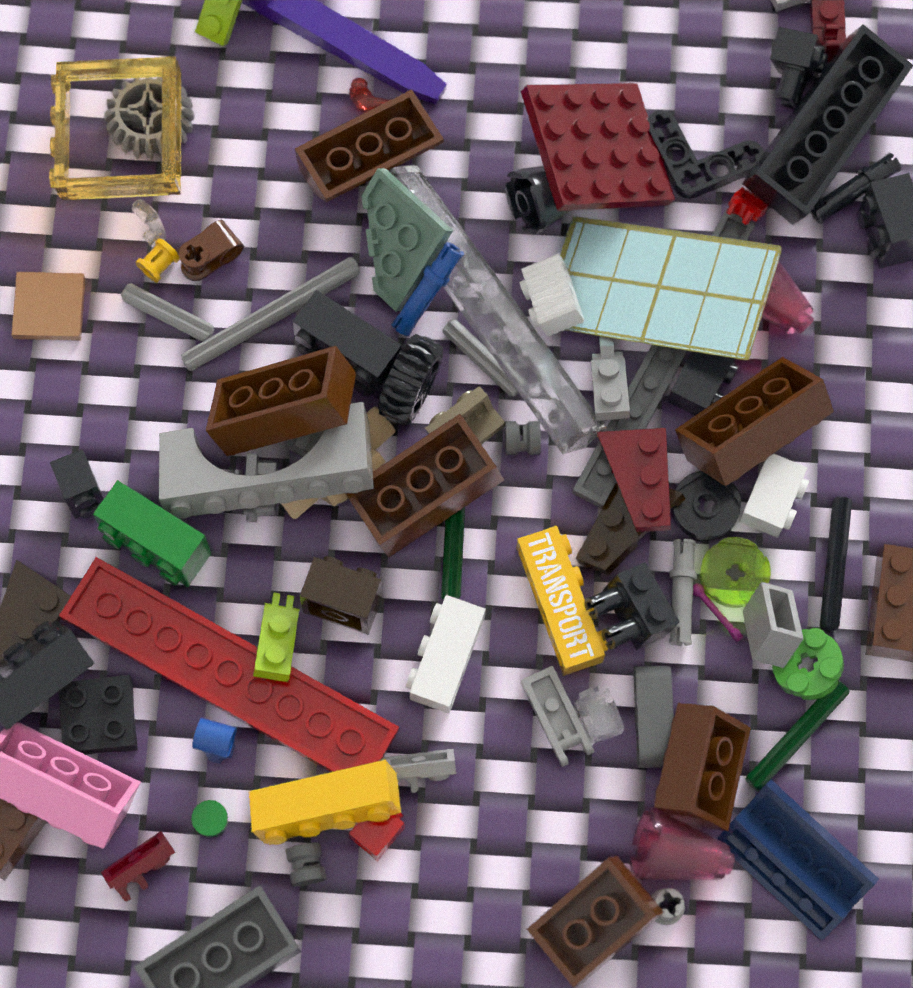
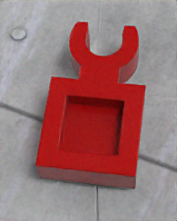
M742 187L733 194L728 203L729 207L726 213L728 215L736 214L743 219V224H749L750 221L757 222L763 217L769 205Z

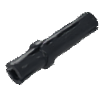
M888 153L870 167H862L858 170V175L820 199L810 211V214L814 219L817 218V223L822 224L826 219L865 194L871 182L889 178L901 171L899 160L894 158L891 161L894 154Z

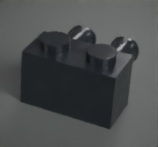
M784 27L778 28L770 60L778 73L782 74L776 98L781 100L780 104L782 106L796 109L802 100L806 83L810 81L815 82L819 73H823L827 66L828 54H825V49L818 35Z
M646 562L618 573L602 590L603 592L588 597L584 601L586 610L594 608L589 613L592 619L599 618L601 615L614 610L620 620V623L602 629L603 640L605 641L610 638L612 640L606 643V646L611 650L628 641L633 643L636 650L664 638L680 623Z

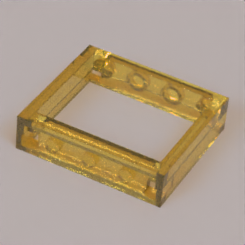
M176 56L56 62V74L51 76L52 93L56 95V104L51 106L50 109L51 122L55 126V137L50 138L51 156L55 157L54 168L50 169L49 180L51 188L55 189L61 200L181 195L182 70ZM162 77V174L69 178L70 81Z

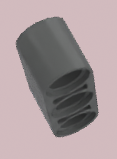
M635 666L633 680L638 768H663V758L667 751L672 730L671 723L674 717L671 667Z

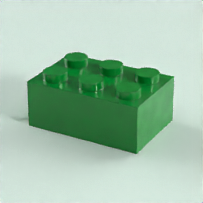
M118 480L93 513L99 525L97 529L104 534L102 536L104 541L116 549H120L121 546L127 548L132 552L130 556L144 567L148 568L152 564L161 570L159 575L174 586H177L180 582L189 587L211 555L204 534Z

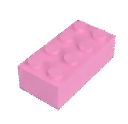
M17 722L8 730L4 728L0 732V798L15 805L22 812L31 813L47 821L54 828L64 829L80 837L85 843L104 849L125 818L141 782L20 722Z

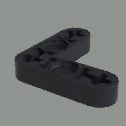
M657 110L648 117L650 124L649 132L662 157L667 176L676 193L682 198H696L747 177L764 153L760 144L748 140L697 160L672 113L666 110ZM656 122H660L661 125L667 124L666 136L668 140L665 142L662 130L660 128L655 129ZM673 147L679 148L683 151L684 158L680 161H672L667 157L666 151ZM744 152H747L749 156L755 155L753 163L748 159L742 160ZM738 162L737 170H735L734 163ZM714 163H722L727 167L728 173L722 177L712 174L710 166ZM703 170L704 177L699 178ZM688 176L690 180L697 179L694 187L691 188L689 184L683 185L684 178Z

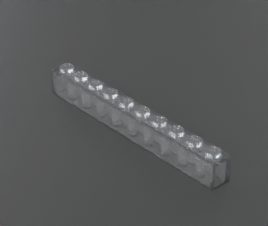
M417 165L393 167L389 172L453 230L447 242L460 248L459 251L464 252L463 257L449 275L450 281L444 287L446 292L561 453L567 454L586 448L597 437V432H603L606 429L603 422L596 421L595 411Z

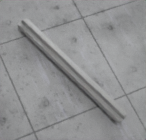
M352 257L345 259L182 353L181 358L184 365L189 371L199 368L304 307L316 290L325 295L358 276L360 268L357 262Z

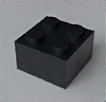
M909 173L871 182L863 197L860 208L857 210L858 223L861 229H866L869 238L867 241L869 254L872 259L876 258L879 269L913 260V182Z

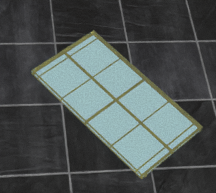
M573 216L560 256L567 265L584 322L565 330L749 361L777 264L782 254V247L779 245Z

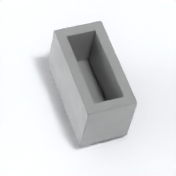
M761 582L742 611L752 660L763 664L784 668L803 640L793 590Z

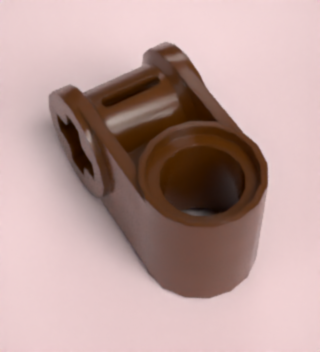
M224 220L215 221L180 247L181 272L188 280H203L223 265L235 260L244 250V245Z

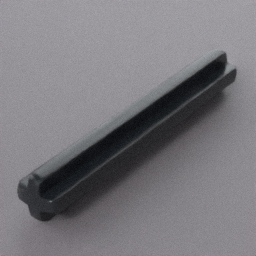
M835 497L832 501L819 625L821 629L827 631H837L840 627L852 500L847 497Z

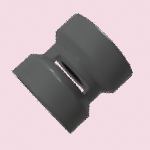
M505 421L506 455H517L519 452L540 455V421H529L527 424Z
M306 843L285 850L287 861L292 865V872L290 873L292 886L311 885L327 880L325 868L321 866L319 859L322 856L320 843Z

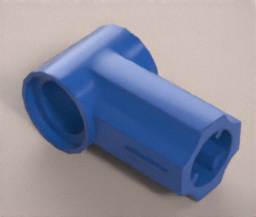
M201 717L194 734L192 748L205 752L209 761L221 764L223 760L232 758L235 749L234 741L237 727Z

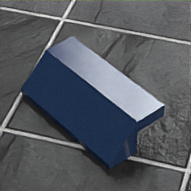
M770 780L733 819L729 825V830L723 831L714 840L822 941L879 880L873 872L773 780Z

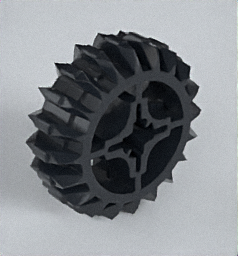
M418 334L411 336L406 344L403 345L392 365L379 397V414L386 417V420L407 426L415 419L416 414H419L438 374L443 358L442 345L427 336H420Z

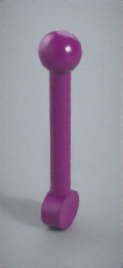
M699 583L694 584L693 595L699 597L736 642L743 639L742 633L728 621L704 593L703 585Z

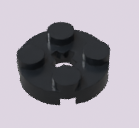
M698 471L686 476L678 484L676 491L683 493L686 499L678 507L674 506L672 508V516L677 526L686 535L691 536L698 542L721 538L733 529L739 517L741 506L740 493L733 482L724 486L703 471ZM703 498L706 502L712 500L715 503L711 508L712 513L701 512L698 509L700 506L699 499Z

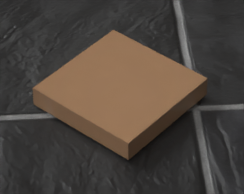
M16 272L12 323L13 339L81 341L85 291L84 273Z

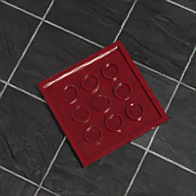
M638 83L526 85L521 90L557 211L669 206L675 200L662 157L649 132L648 114Z

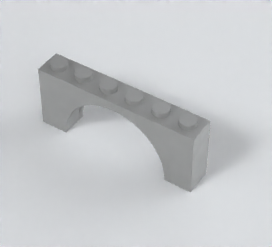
M364 402L352 403L347 424L324 430L317 444L299 461L282 470L264 475H237L217 468L202 455L201 446L193 428L159 433V501L164 510L179 519L210 513L219 514L223 511L243 508L252 509L257 506L276 503L285 504L296 500L324 498L336 494L358 493L363 490L374 489L370 422Z

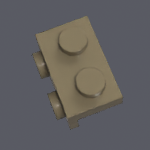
M478 386L473 391L469 390L463 393L458 398L456 404L449 410L436 414L425 429L430 434L458 414H461L479 442L483 444L505 427V422L493 408L488 395Z

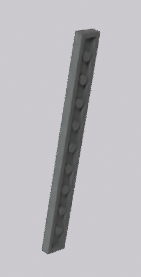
M726 209L710 239L746 244L756 223L750 221L749 224H743V219L736 214L728 215ZM651 345L628 387L630 418L610 420L605 431L646 429L688 351ZM599 441L575 484L572 494L602 509L616 484V480Z

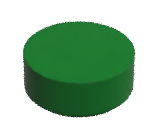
M206 800L199 803L193 810L192 824L200 835L213 838L222 834L227 828L228 813L221 803L214 800Z

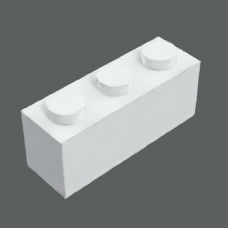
M448 595L445 596L443 604L436 603L430 618V623L435 624L430 637L424 635L418 650V655L423 658L418 669L412 667L405 686L411 689L409 692L410 700L450 714L485 618V608Z

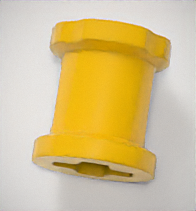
M161 238L155 241L156 246L143 259L139 258L135 262L142 273L156 283L161 280L160 275L173 262L177 263L180 260L179 254L175 249Z

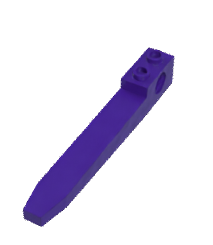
M242 0V4L402 93L412 89L418 99L437 104L446 91L447 83L423 62L317 0Z

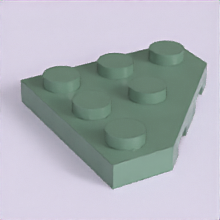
M378 168L362 194L363 209H367L370 228L366 229L369 257L373 256L375 276L372 277L373 291L392 309L401 311L424 277L423 271L427 265L431 266L453 230L386 168Z

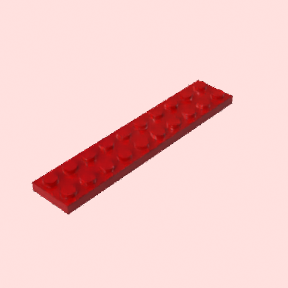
M98 557L94 559L59 615L63 621L330 772L381 761L399 731V726L292 666L288 682L254 677L253 673L258 647Z

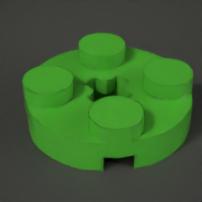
M819 628L802 630L803 640L784 668L772 665L774 676L781 689L788 694L791 693L805 700L819 699L831 693L838 685V680L844 670V659L840 647L832 637L825 634ZM806 657L817 660L813 664L814 670L810 672L806 668H798L802 663V659Z

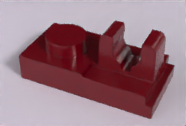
M811 0V34L818 35L825 49V54H828L827 63H829L846 39L844 0Z
M160 831L103 870L101 874L109 888L112 889L114 887L122 899L127 902L131 900L127 891V884L131 881L137 882L143 890L147 889L148 883L142 873L163 867L170 860V856L176 852L162 831Z

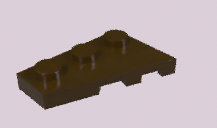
M617 482L576 556L579 564L608 576L638 547L637 542L647 533L636 532ZM669 488L671 510L674 506L678 507L686 498L683 493Z

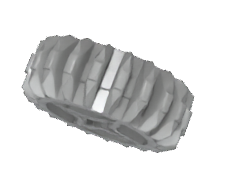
M148 71L146 79L140 80V77L135 74L133 83L130 84L125 80L122 81L123 90L113 88L112 94L114 99H107L106 105L108 110L105 111L104 117L106 122H108L106 125L107 131L110 135H113L112 140L116 146L121 145L122 151L125 154L133 150L134 157L139 159L144 152L147 158L152 160L154 153L159 152L160 156L165 158L166 149L170 148L172 151L177 152L178 146L176 142L186 144L187 136L185 133H192L193 126L191 121H194L195 115L192 110V100L186 97V89L183 86L178 87L177 81L174 78L166 82L165 76L161 73L157 79H153L152 74ZM155 98L165 100L168 103H170L173 107H168L167 104L158 103L157 101H155ZM150 107H151V108H152V113H151V117H149V125H148L147 119H148V115H150ZM126 125H132V128L141 129L144 131V134L136 133Z

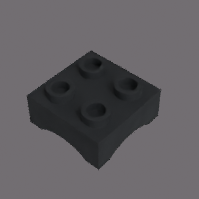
M129 675L71 681L59 690L62 744L85 755L138 750L134 716L133 681Z

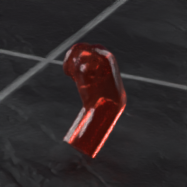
M355 78L351 81L349 97L361 112L366 113L391 100L375 98L367 88L368 82L363 78Z

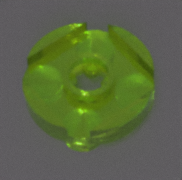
M741 537L725 538L719 541L718 544L713 545L705 553L700 565V580L705 594L709 599L730 608L745 607L761 582L769 584L771 576L770 563L767 557H764L754 542ZM732 564L739 565V571L745 574L744 577H739L737 581L731 580V577L726 575V570H730Z

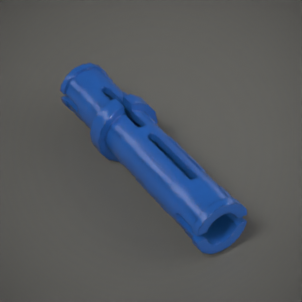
M446 242L432 265H427L423 271L424 277L391 324L398 333L407 337L410 336L415 325L423 316L442 286L446 287L450 281L449 275L464 255L463 251H459V247Z

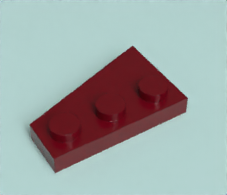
M666 428L597 432L598 439L605 452L636 532L671 530Z

